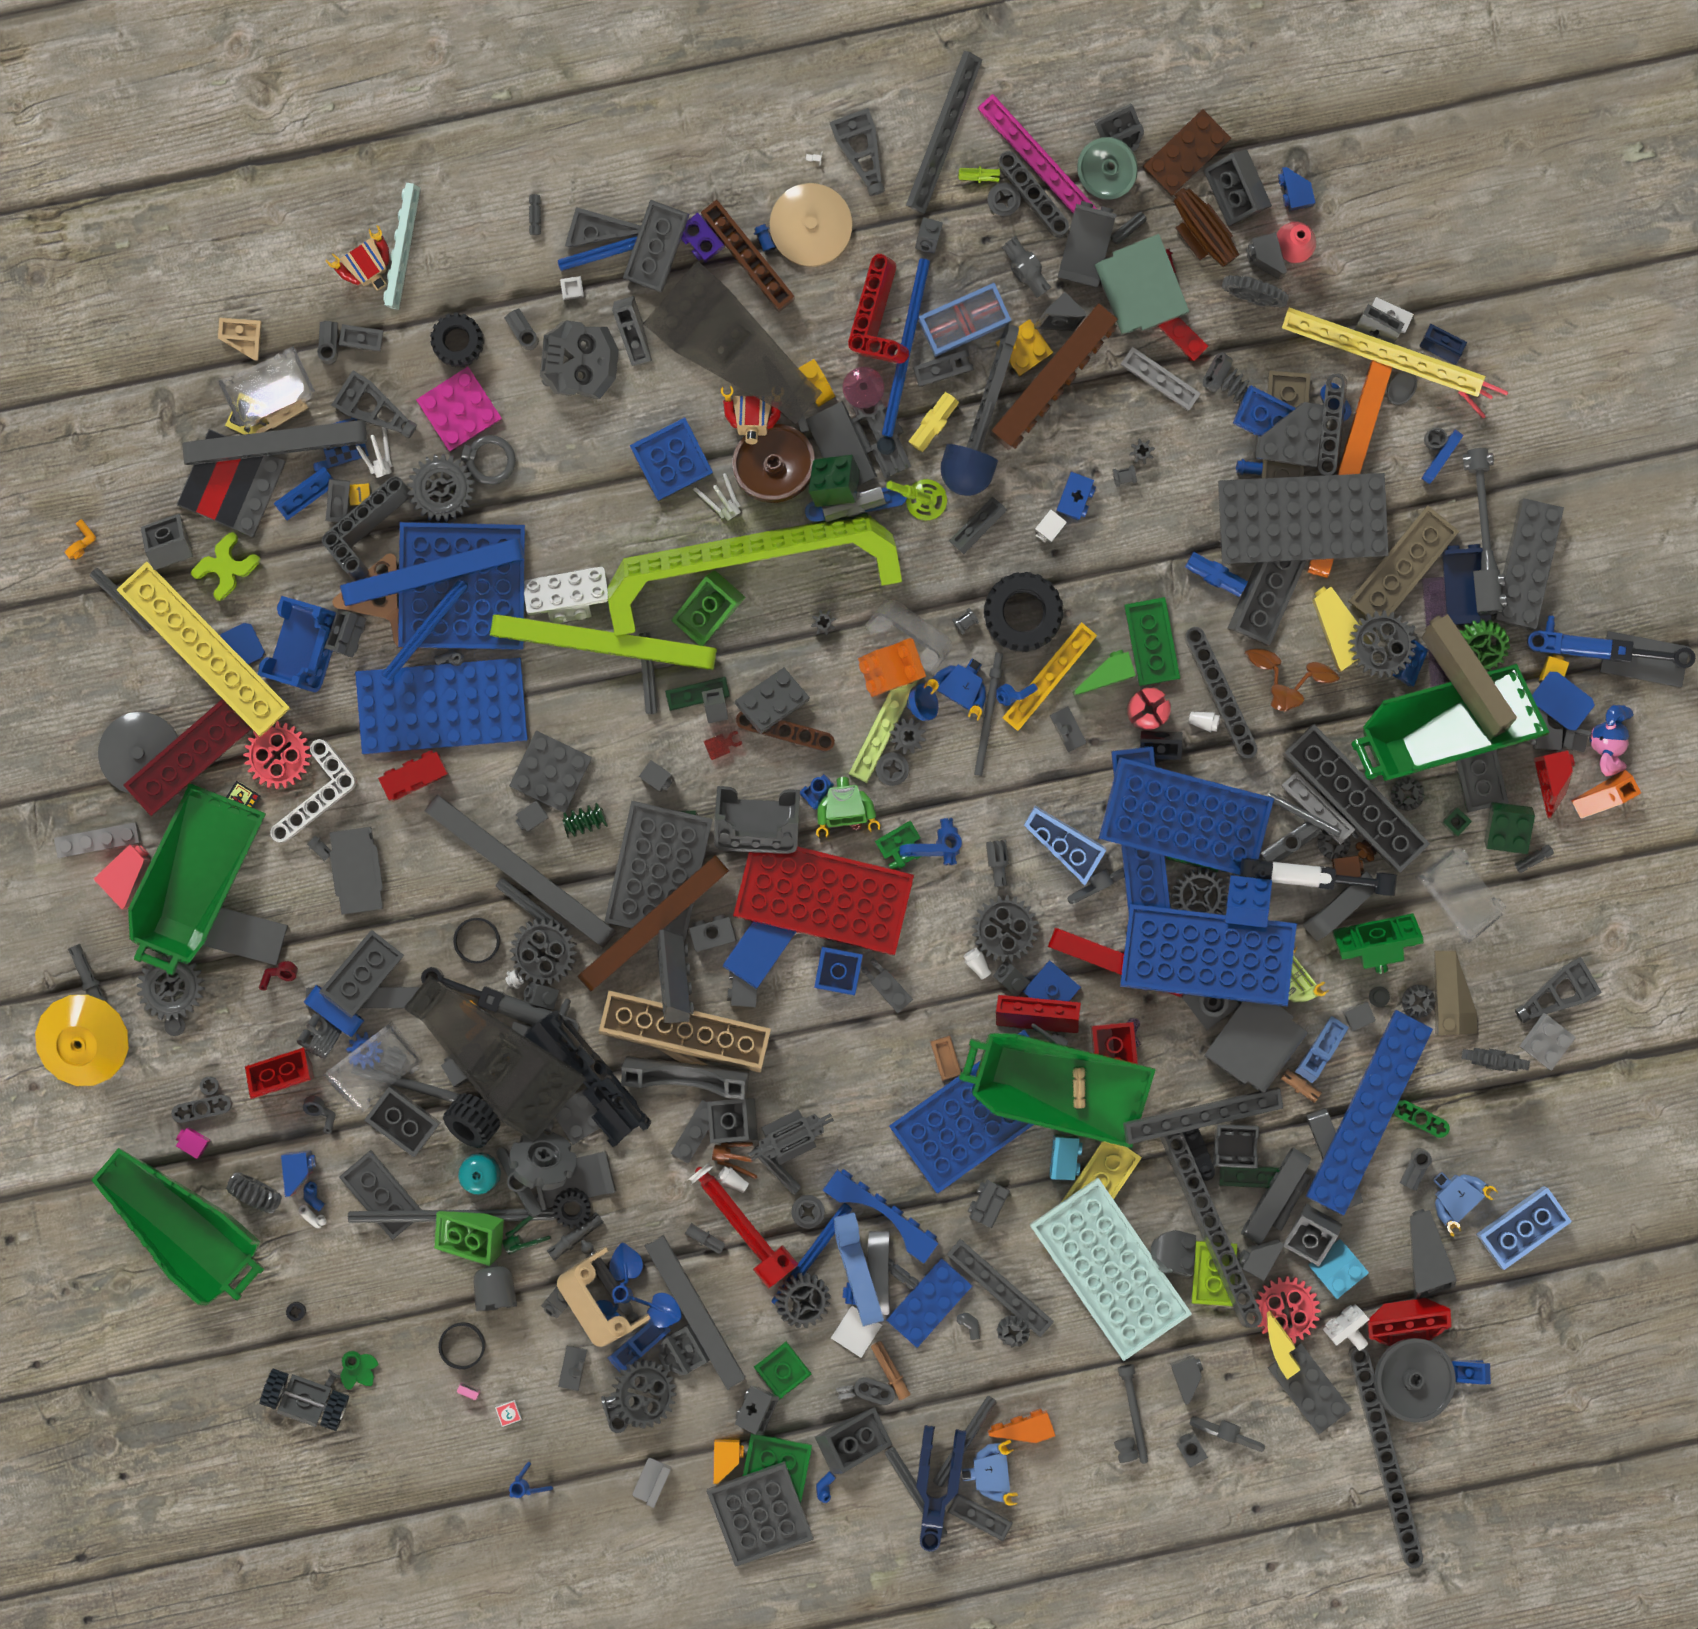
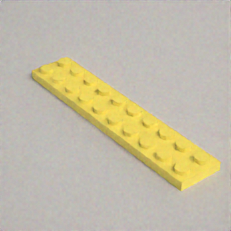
M148 562L144 563L116 589L259 737L290 710V707L156 570H153V567Z

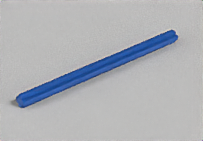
M919 259L901 342L902 345L908 348L909 357L904 363H897L882 430V435L886 437H892L894 433L930 265L928 259Z

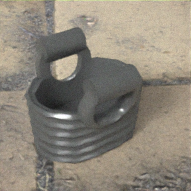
M313 1014L306 1025L307 1029L303 1030L297 1043L306 1048V1051H309V1053H313V1055L315 1054L325 1060L342 1031L318 1014ZM321 1022L322 1024L320 1025L319 1029L316 1030L315 1027L317 1023ZM309 1036H312L313 1039L311 1040L310 1044H307V1039L309 1038Z

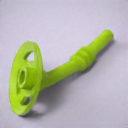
M919 480L912 486H904L889 481L886 485L887 489L907 497V508L917 519L924 521L936 519L946 508V492L934 480ZM929 484L936 487L937 489L934 490L930 487H923L922 485ZM925 490L931 491L932 494H930V493H925L924 491H925ZM937 496H942V504L937 510L934 507L937 502ZM911 499H916V503L912 504ZM921 505H923V506H929V508H928V509L922 508ZM919 509L923 512H930L931 515H922L918 513L916 510Z

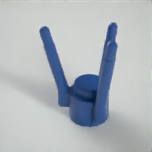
M528 1462L519 1475L515 1477V1482L510 1485L509 1496L511 1498H521L524 1495L553 1490V1487L547 1486L530 1489L528 1482L522 1479L531 1465Z

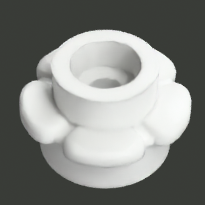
M516 969L507 971L508 976L505 978L507 984L511 988L519 989L520 985L524 983L522 975H519V971Z

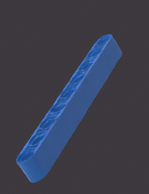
M517 538L341 585L340 589L345 606H350L525 559L520 539Z

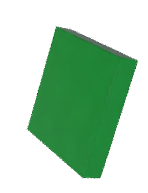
M787 1341L754 1366L773 1393L780 1397L779 1400L812 1375Z

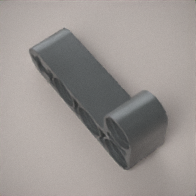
M1365 871L1360 876L1374 879L1368 871ZM1349 885L1303 926L1316 941L1324 938L1374 893L1375 887Z

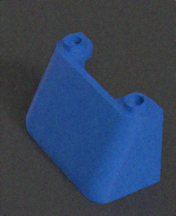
M281 596L280 602L277 605V611L279 616L284 618L273 658L266 657L260 662L258 675L304 690L317 692L323 684L332 651L324 647L337 612Z

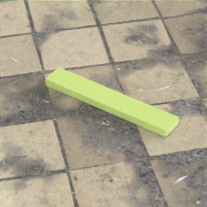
M918 680L890 690L849 775L868 783L890 739L891 734L889 731L894 730L893 723L898 722L907 704L909 693L916 686Z

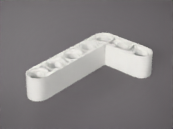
M321 739L313 741L310 746V752L332 780L272 827L270 833L274 841L286 842L355 788L357 784L356 777L327 741ZM320 743H323L326 747L322 755H318L315 749ZM333 759L337 760L339 765L335 771H331L328 767L329 762ZM344 776L351 778V785L348 787H344L341 784ZM328 789H333L335 792V797L332 800H327L325 797V792ZM313 801L319 805L316 813H311L309 810V804ZM297 814L303 820L299 826H295L292 821L293 817ZM280 827L286 830V836L283 839H279L276 835V831Z

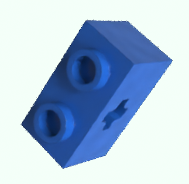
M1070 472L1056 513L1078 521L1081 516L1085 518L1089 508L1088 505H1085L1088 497H1093L1096 486H1093L1094 480ZM1076 492H1079L1082 500L1079 499L1077 502H1074V497L1071 494L1075 495Z

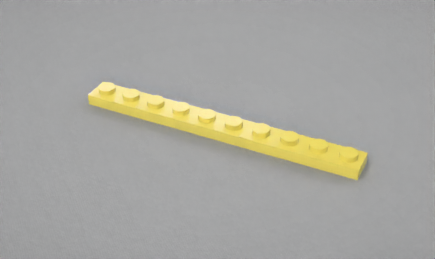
M1290 307L1287 310L1282 329L1476 397L1479 396L1485 379L1484 375Z

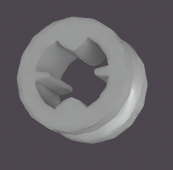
M854 1385L836 1388V1392L839 1393V1396H837L838 1400L855 1397L856 1394L853 1392Z

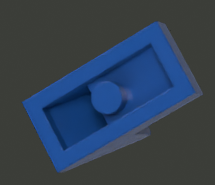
M1483 1360L1452 1361L1456 1382L1482 1385L1491 1384L1490 1363H1484Z

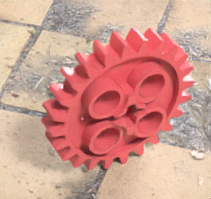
M276 722V726H271L261 737L253 731L256 736L255 739L248 738L252 744L245 745V748L249 749V753H245L243 756L249 757V760L244 764L251 765L248 773L255 772L253 779L255 780L260 777V785L267 781V788H270L273 783L276 789H279L280 783H282L284 788L288 787V782L295 785L294 778L302 780L300 773H307L304 766L311 765L306 761V758L312 757V755L306 754L310 746L304 745L308 739H301L300 737L303 732L295 733V726L288 730V723H285L283 728H281L280 722ZM280 735L283 738V743L276 747L273 744V738ZM291 742V746L285 749L280 754V756L282 757L281 760L275 759L270 764V766L267 769H265L264 766L275 757L274 752L282 751L283 748L287 745V743ZM263 749L268 752V758L265 761H261L258 758V753ZM295 750L298 756L295 761L291 762L287 755L289 751ZM277 764L281 765L283 769L279 776H275L272 771L273 767Z
M1278 1276L1277 1283L1270 1279L1269 1287L1263 1284L1262 1286L1265 1291H1257L1261 1297L1260 1299H1255L1262 1315V1322L1257 1326H1264L1261 1332L1263 1334L1268 1332L1266 1313L1271 1311L1275 1318L1282 1317L1284 1319L1282 1328L1293 1343H1296L1297 1336L1304 1340V1332L1311 1335L1308 1328H1316L1312 1322L1313 1320L1319 1321L1315 1313L1321 1312L1320 1309L1315 1308L1320 1301L1313 1300L1317 1294L1315 1292L1309 1293L1312 1287L1309 1285L1304 1288V1280L1297 1284V1277H1294L1291 1282L1289 1276H1286L1284 1281ZM1281 1292L1285 1293L1287 1306L1292 1308L1289 1310L1292 1322L1291 1328L1288 1326L1287 1315L1281 1311L1285 1308ZM1292 1292L1299 1293V1300L1297 1302L1289 1301V1295ZM1278 1297L1279 1304L1276 1307H1270V1298ZM1298 1312L1304 1314V1320L1300 1323L1294 1321V1315Z

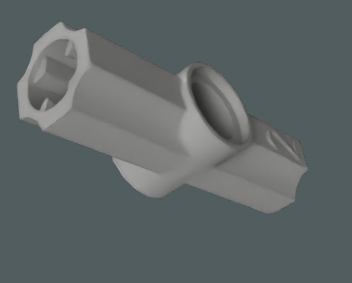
M881 487L862 493L857 492L855 503L822 506L826 522L846 516L852 517L862 514L865 510L883 506L886 502Z

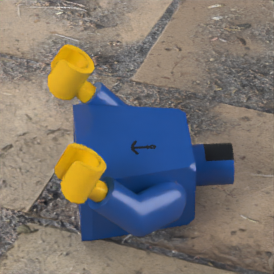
M971 659L966 668L959 664L957 666L950 665L939 670L924 685V688L926 686L932 687L933 690L930 694L938 691L969 710V718L974 713L978 716L977 721L980 719L986 701V686L982 683L983 679L976 675L982 666L978 661Z

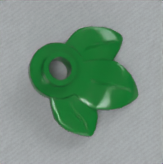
M356 1351L345 1353L341 1361L343 1370L340 1374L344 1387L350 1390L356 1382L365 1386H372L374 1375L371 1369H374L379 1364L376 1358L370 1354L360 1355ZM349 1358H355L356 1364L351 1365Z

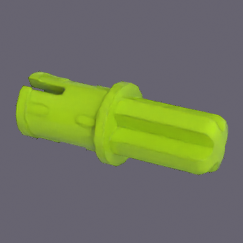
M979 166V168H959L958 172L959 180L978 181V183H981V181L999 182L1000 169H981V166Z

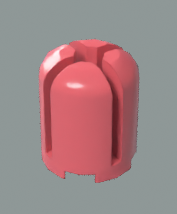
M1156 688L1140 690L1130 698L1127 705L1129 721L1141 730L1151 731L1159 728L1170 716L1171 704L1169 699L1166 701L1164 698L1165 694ZM1145 704L1153 707L1152 714L1146 713L1144 715L1142 713V710L1145 709Z

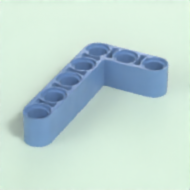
M852 1212L834 1217L836 1242L861 1323L864 1327L882 1322L883 1315L860 1244L859 1227L855 1213Z

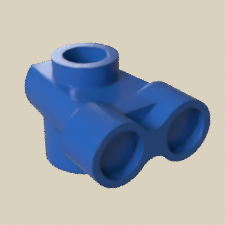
M823 774L821 777L814 778L809 787L805 786L800 791V795L816 810L823 797L828 793V789L832 788L834 783ZM824 783V789L821 791L820 786Z

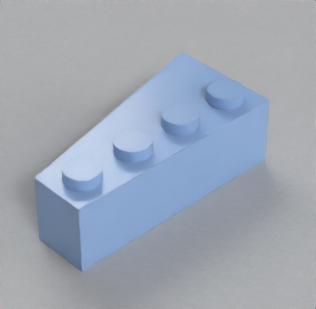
M1034 806L1024 823V826L1086 885L1106 852V847L1037 806Z

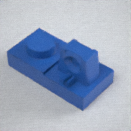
M1416 640L1411 641L1412 644L1417 645L1416 648L1410 649L1415 655L1413 657L1408 656L1412 662L1410 664L1404 663L1405 670L1398 668V675L1393 674L1396 679L1411 687L1415 685L1428 649Z

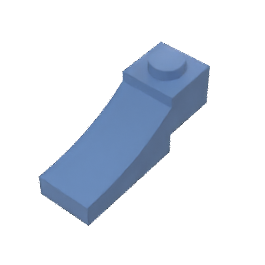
M1331 1016L1306 1055H1304L1295 1072L1313 1083L1319 1077L1326 1063L1331 1059L1349 1027Z

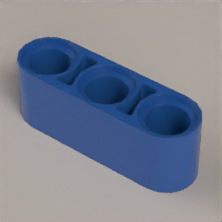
M315 985L304 1000V1003L346 1035L353 1037L364 1022V1019L358 1014L350 1018L319 993L321 987Z

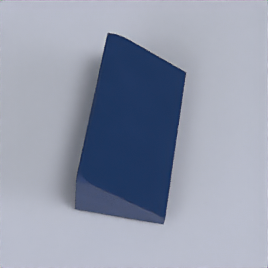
M1430 324L1420 343V347L1453 364H1457L1467 342Z

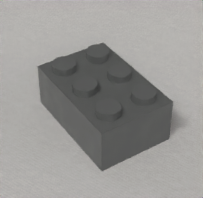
M392 1085L388 1087L364 1119V1121L413 1157L418 1155L441 1124L439 1120Z

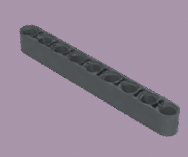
M350 421L189 441L182 443L184 465H197L367 443L368 440L365 421Z

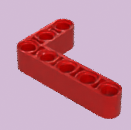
M876 254L870 262L848 340V346L852 351L861 356L902 364L909 357L908 348L894 340L877 337L896 272V263L883 254Z

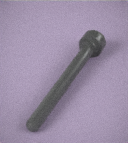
M1133 1364L1118 1367V1373L1125 1382L1140 1462L1146 1464L1148 1456L1132 1380L1135 1369Z

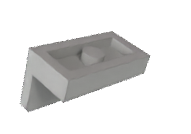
M649 1457L632 1495L647 1502L646 1505L654 1508L669 1475L671 1466Z

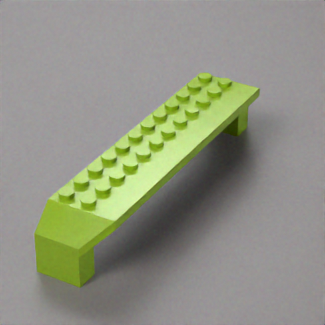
M863 513L852 517H842L829 522H814L623 558L607 587L608 603L615 636L636 632L632 601L647 581L854 543L876 558L882 586L902 582L893 534L871 515Z

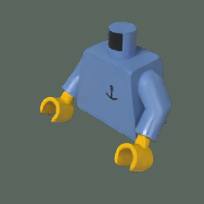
M1441 1172L1433 1180L1441 1188L1435 1194L1437 1198L1435 1201L1437 1216L1448 1227L1451 1236H1455L1452 1232L1453 1228H1458L1461 1232L1458 1222L1485 1196L1492 1201L1494 1199L1489 1196V1193L1491 1191L1499 1193L1496 1188L1489 1186L1478 1177L1466 1174L1461 1176L1454 1175L1449 1180Z
M1011 1440L1003 1443L988 1444L973 1458L974 1468L962 1469L963 1481L975 1480L976 1490H979L982 1495L994 1501L1004 1502L1008 1506L1017 1505V1503L1011 1500V1497L1018 1496L1016 1492L1007 1493L1010 1492L1007 1454L1013 1452L1014 1449L1009 1450L1006 1445L1010 1444Z

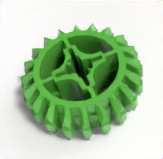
M1481 619L1479 624L1473 620L1470 627L1465 624L1466 630L1459 631L1483 667L1488 672L1491 671L1493 666L1498 669L1497 663H1504L1503 656H1508L1507 649H1510L1509 637L1505 629L1497 622L1493 623L1490 619L1486 623L1484 619ZM1491 635L1496 637V645L1492 644Z

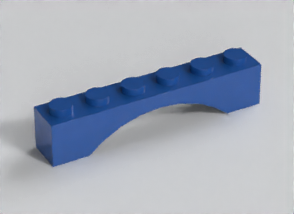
M837 1169L823 1188V1191L839 1203H860L873 1207L883 1213L899 1230L905 1242L907 1252L922 1263H925L939 1244L936 1241L937 1236L929 1230L926 1232L919 1228L921 1224L910 1217L907 1220L902 1216L904 1212L895 1205L892 1208L885 1204L887 1200L878 1193L874 1196L868 1191L870 1187L859 1181V1183H856L851 1179L853 1177L851 1173L845 1169H842V1171Z

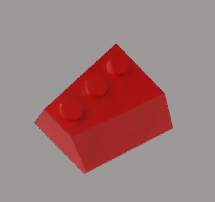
M1568 750L1533 758L1547 818L1553 816L1569 787L1573 773L1572 766H1575L1573 755L1569 754Z

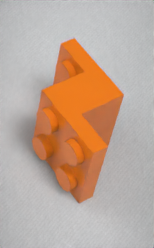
M913 637L858 658L859 668L864 674L866 688L871 697L926 677Z

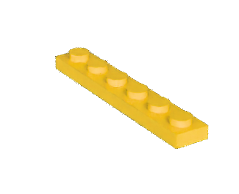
M1081 622L1031 682V684L1034 683L1037 686L1038 690L1022 700H1017L1002 719L1019 731L1097 635Z

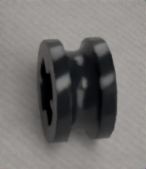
M293 1302L286 1309V1315L291 1321H299L306 1314V1308L300 1302ZM293 1306L301 1309L298 1317H295V1314H291V1311L294 1309Z

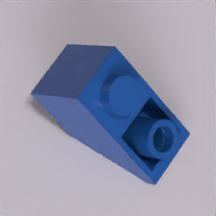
M1287 167L1282 168L1281 174H1278L1280 187L1284 186L1285 194L1282 195L1284 206H1288L1289 211L1314 206L1316 202L1311 182Z

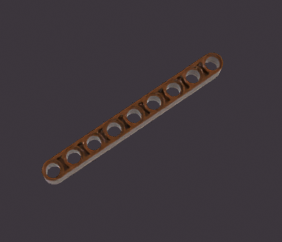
M715 855L577 976L590 992L593 991L655 937L659 930H663L728 873L729 869Z

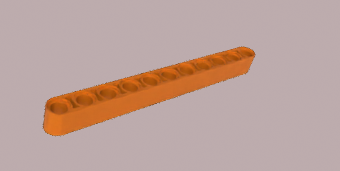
M1374 360L1371 361L1336 475L1360 474L1392 371L1391 366ZM1334 559L1310 560L1307 572L1328 578Z

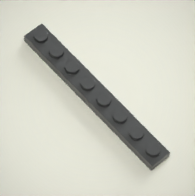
M964 51L906 203V206L919 213L925 214L983 61L969 51Z
M1275 1087L1267 1089L1265 1093L1258 1091L1124 1122L1126 1143L1133 1144L1283 1109L1281 1089Z

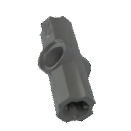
M1306 821L1262 851L1261 855L1265 861L1280 862L1321 834L1322 831L1319 827ZM1295 837L1297 845L1294 848H1288L1286 846L1287 838Z

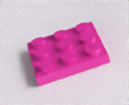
M468 366L416 399L449 452L454 451L502 420Z

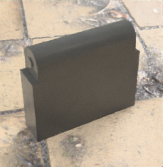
M1243 1001L1204 1057L1243 1085L1249 1083L1256 1090L1265 1093L1308 1032L1292 1021L1294 1016L1278 1005Z

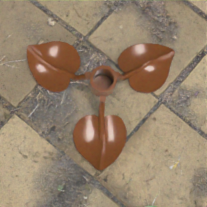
M1260 648L1249 649L1244 653L1257 667L1274 670L1271 706L1279 711L1286 712L1304 703V696L1297 690L1308 677L1312 676L1315 681L1321 683H1333L1340 679L1338 674L1327 665L1311 662L1306 666L1308 672L1294 689H1290L1287 686L1278 684L1279 668L1277 666L1281 665L1282 662L1276 654Z

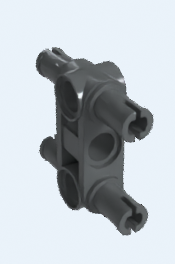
M1016 236L1001 247L1012 261L1011 270L1020 282H1024V284L1027 283L1036 298L1052 288L1041 274L1042 265L1033 252L1025 251Z

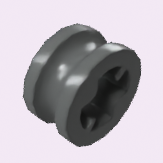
M205 1077L200 1082V1090L203 1094L212 1095L219 1089V1083L214 1077ZM206 1080L215 1083V1088H212L213 1091L209 1092L208 1089H204V1084H207Z

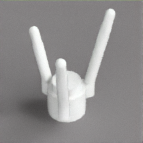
M383 427L385 458L381 457L375 436L371 435L372 444L377 456V460L373 461L374 466L359 445L356 446L361 457L369 467L370 473H375L376 478L392 473L390 468L393 467L390 460L387 431Z
M726 473L723 474V478L732 501L726 500L717 485L713 486L723 502V505L720 506L721 509L698 488L694 487L693 490L719 514L721 519L725 517L729 521L741 513L739 510L740 504L735 497Z

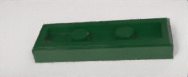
M726 677L666 690L669 710L673 711L703 704L702 692L722 688L724 698L730 697Z
M1257 1166V1168L1220 1167L1219 1186L1270 1188L1271 1180L1276 1172L1279 1173L1280 1170H1278L1279 1167Z

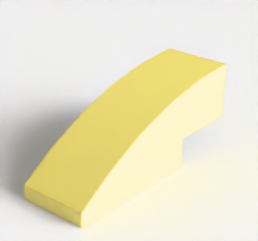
M1268 1311L1266 1313L1267 1329L1273 1354L1286 1379H1289L1301 1370L1300 1365L1290 1353L1295 1349V1345L1271 1311Z

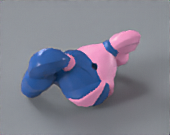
M1625 705L1609 707L1606 712V722L1596 725L1589 737L1592 748L1602 755L1599 765L1601 772L1605 776L1620 773L1627 767L1618 758L1625 753L1629 745V731L1622 722L1632 718L1634 713L1631 708Z

